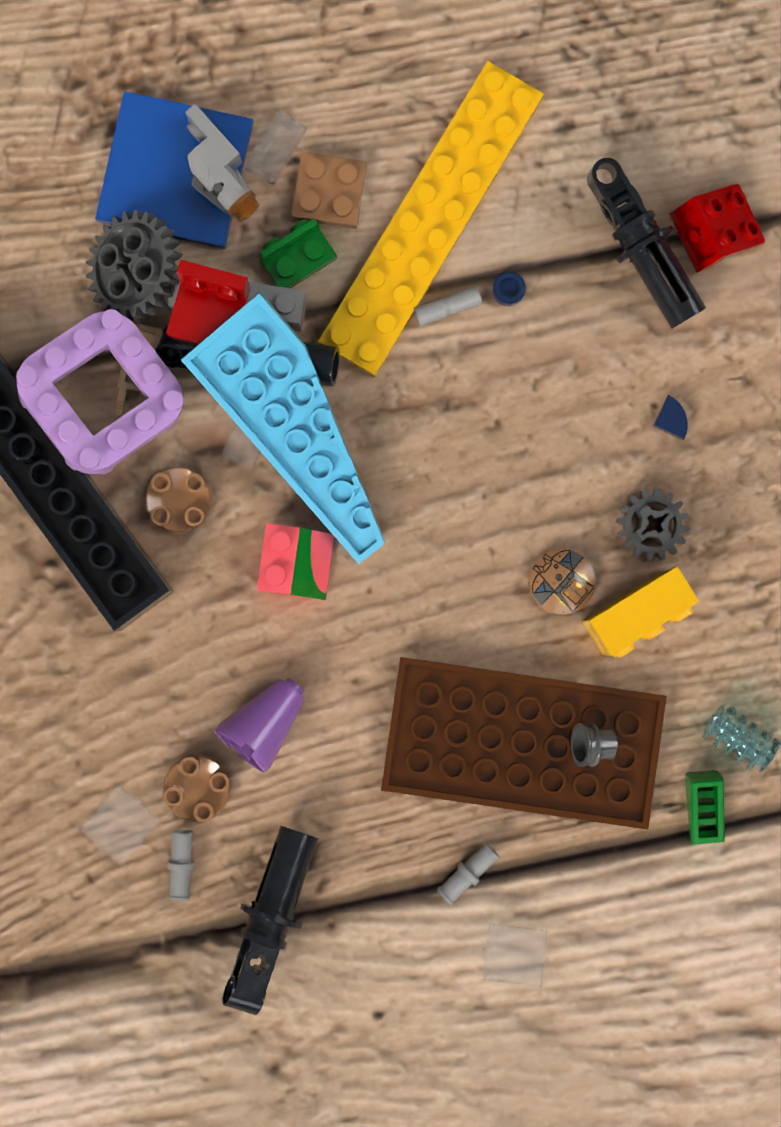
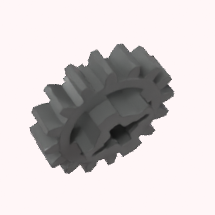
M658 488L654 489L652 496H649L647 490L644 489L640 491V500L631 495L628 498L631 506L622 505L620 507V511L625 516L617 518L615 523L623 525V530L616 534L617 537H626L627 541L622 545L624 549L631 546L635 548L633 557H638L643 552L645 553V561H651L654 554H656L659 561L664 560L666 550L672 555L677 553L675 543L681 545L686 543V540L680 535L683 532L690 531V527L682 525V520L688 518L689 514H680L679 509L682 507L683 502L680 501L673 504L671 502L673 493L669 492L663 498ZM646 503L660 504L665 508L661 511L652 510L648 505L646 506ZM633 514L637 518V527L634 532L631 529ZM663 516L656 526L658 532L652 530L642 534L649 524L648 519L653 520ZM673 518L674 530L671 535L668 527L669 520ZM645 539H651L656 544H659L660 547H648L640 542Z

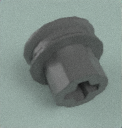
M577 723L574 726L571 735V752L574 762L578 767L586 765L595 767L599 760H612L615 758L618 742L612 729H598L594 723H588L586 726L583 723Z

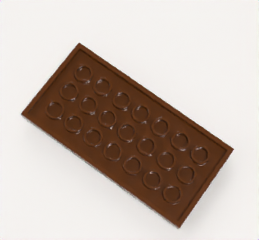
M400 657L381 791L648 830L667 696ZM577 723H583L585 726L588 723H594L598 729H612L618 742L615 758L612 760H599L595 767L588 765L578 767L574 762L571 752V735L574 726Z

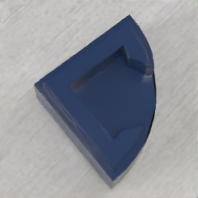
M668 395L653 427L684 440L687 434L688 421L681 404Z

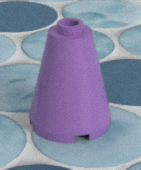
M290 678L286 682L278 679L218 724L214 732L229 748L232 746L243 760L260 772L266 773L271 768L305 701L301 695L304 690Z

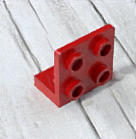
M733 184L694 196L669 214L696 273L709 269L728 256L765 243L760 226L739 184Z
M180 259L177 270L180 286L166 333L169 337L195 344L202 342L247 303L250 292L248 277Z

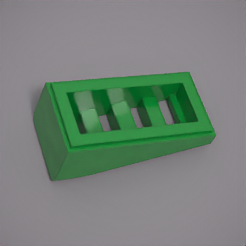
M716 770L685 773L690 843L694 845L725 842L724 778ZM710 786H712V788H702V789H698V787H710ZM713 798V802L698 803V799ZM714 812V816L698 817V813ZM715 825V830L698 831V826Z

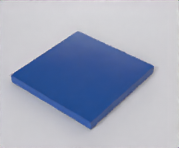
M124 91L95 217L97 222L113 225L112 217L115 216L122 219L123 212L125 211L133 214L134 210L143 213L148 212L156 215L157 218L165 220L167 222L166 227L174 229L175 232L171 238L226 249L233 214L230 215L221 211L191 185L193 174L187 156L202 142H198L186 127L189 121L185 112L192 107L191 105ZM199 107L240 153L242 164L236 169H238L242 176L254 124L253 119Z

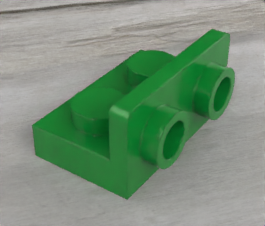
M315 218L309 222L304 219L291 227L290 234L281 240L278 237L273 238L262 246L263 251L259 253L260 260L277 286L293 288L338 259L331 245L319 229V224Z

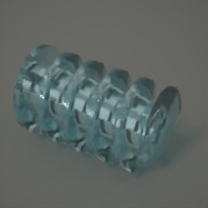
M725 704L721 705L709 719L702 737L706 739L710 735L715 734L713 743L715 747L725 741L727 744L724 753L728 755L736 749L738 752L735 761L738 763L747 757L749 759L746 766L747 770L750 771L756 765L760 766L759 772L766 769L780 748V740L777 738L769 740V732L766 730L758 732V724L754 722L747 724V717L741 714L735 717L736 709L730 706L724 710Z

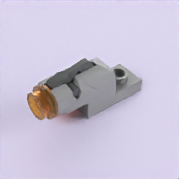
M194 104L185 112L189 121L186 127L198 142H202L187 156L193 174L191 185L221 211L228 213L231 218L236 217L239 222H242L257 210L259 203L256 200V194L247 186L240 172L236 169L242 164L240 153L201 109Z

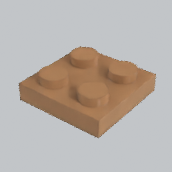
M301 152L291 215L292 220L302 221L306 219L309 222L315 218L319 224L357 229L367 161Z

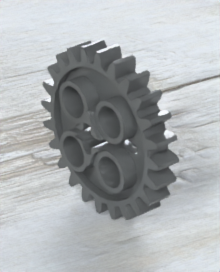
M134 210L133 214L125 211L123 212L122 219L115 216L112 217L113 227L105 224L102 226L105 233L103 237L95 235L99 245L97 248H89V251L95 256L94 259L86 261L87 265L93 267V271L86 274V278L94 280L88 290L97 293L93 301L102 304V311L113 309L131 321L134 318L144 320L145 313L152 316L155 315L154 305L162 308L165 307L164 295L173 297L169 287L171 284L179 285V281L173 277L174 273L178 270V265H175V261L180 259L183 254L174 251L180 244V241L171 238L175 231L166 227L167 222L165 220L157 218L156 215L148 212L143 213Z

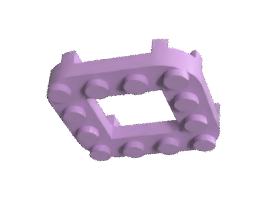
M113 309L88 316L24 360L16 374L18 396L22 406L27 408L65 458V463L74 471L78 470L87 474L101 473L103 475L111 472L114 466L165 430H171L177 423L183 405V393L177 379L136 325ZM106 350L113 354L145 396L146 400L93 436L54 384Z

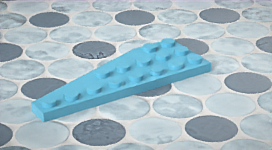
M259 292L187 353L181 361L356 562L360 564L385 544L384 537L306 345L264 295Z

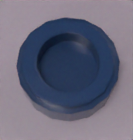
M508 271L500 274L495 279L492 293L499 304L510 307L522 300L525 295L526 285L519 274Z

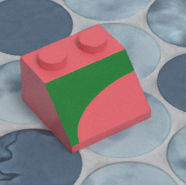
M266 523L257 590L326 600L334 535L299 527Z

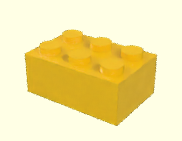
M677 566L662 571L582 622L602 655H613L614 658L617 656L620 658L636 648L633 642L642 638L644 640L647 638L649 640L665 630L662 624L669 620L670 622L675 620L679 622L694 612L692 606L700 601Z

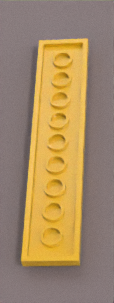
M486 62L320 337L319 344L338 346L340 357L376 377L414 314V307L420 304L542 101L544 93L491 62Z

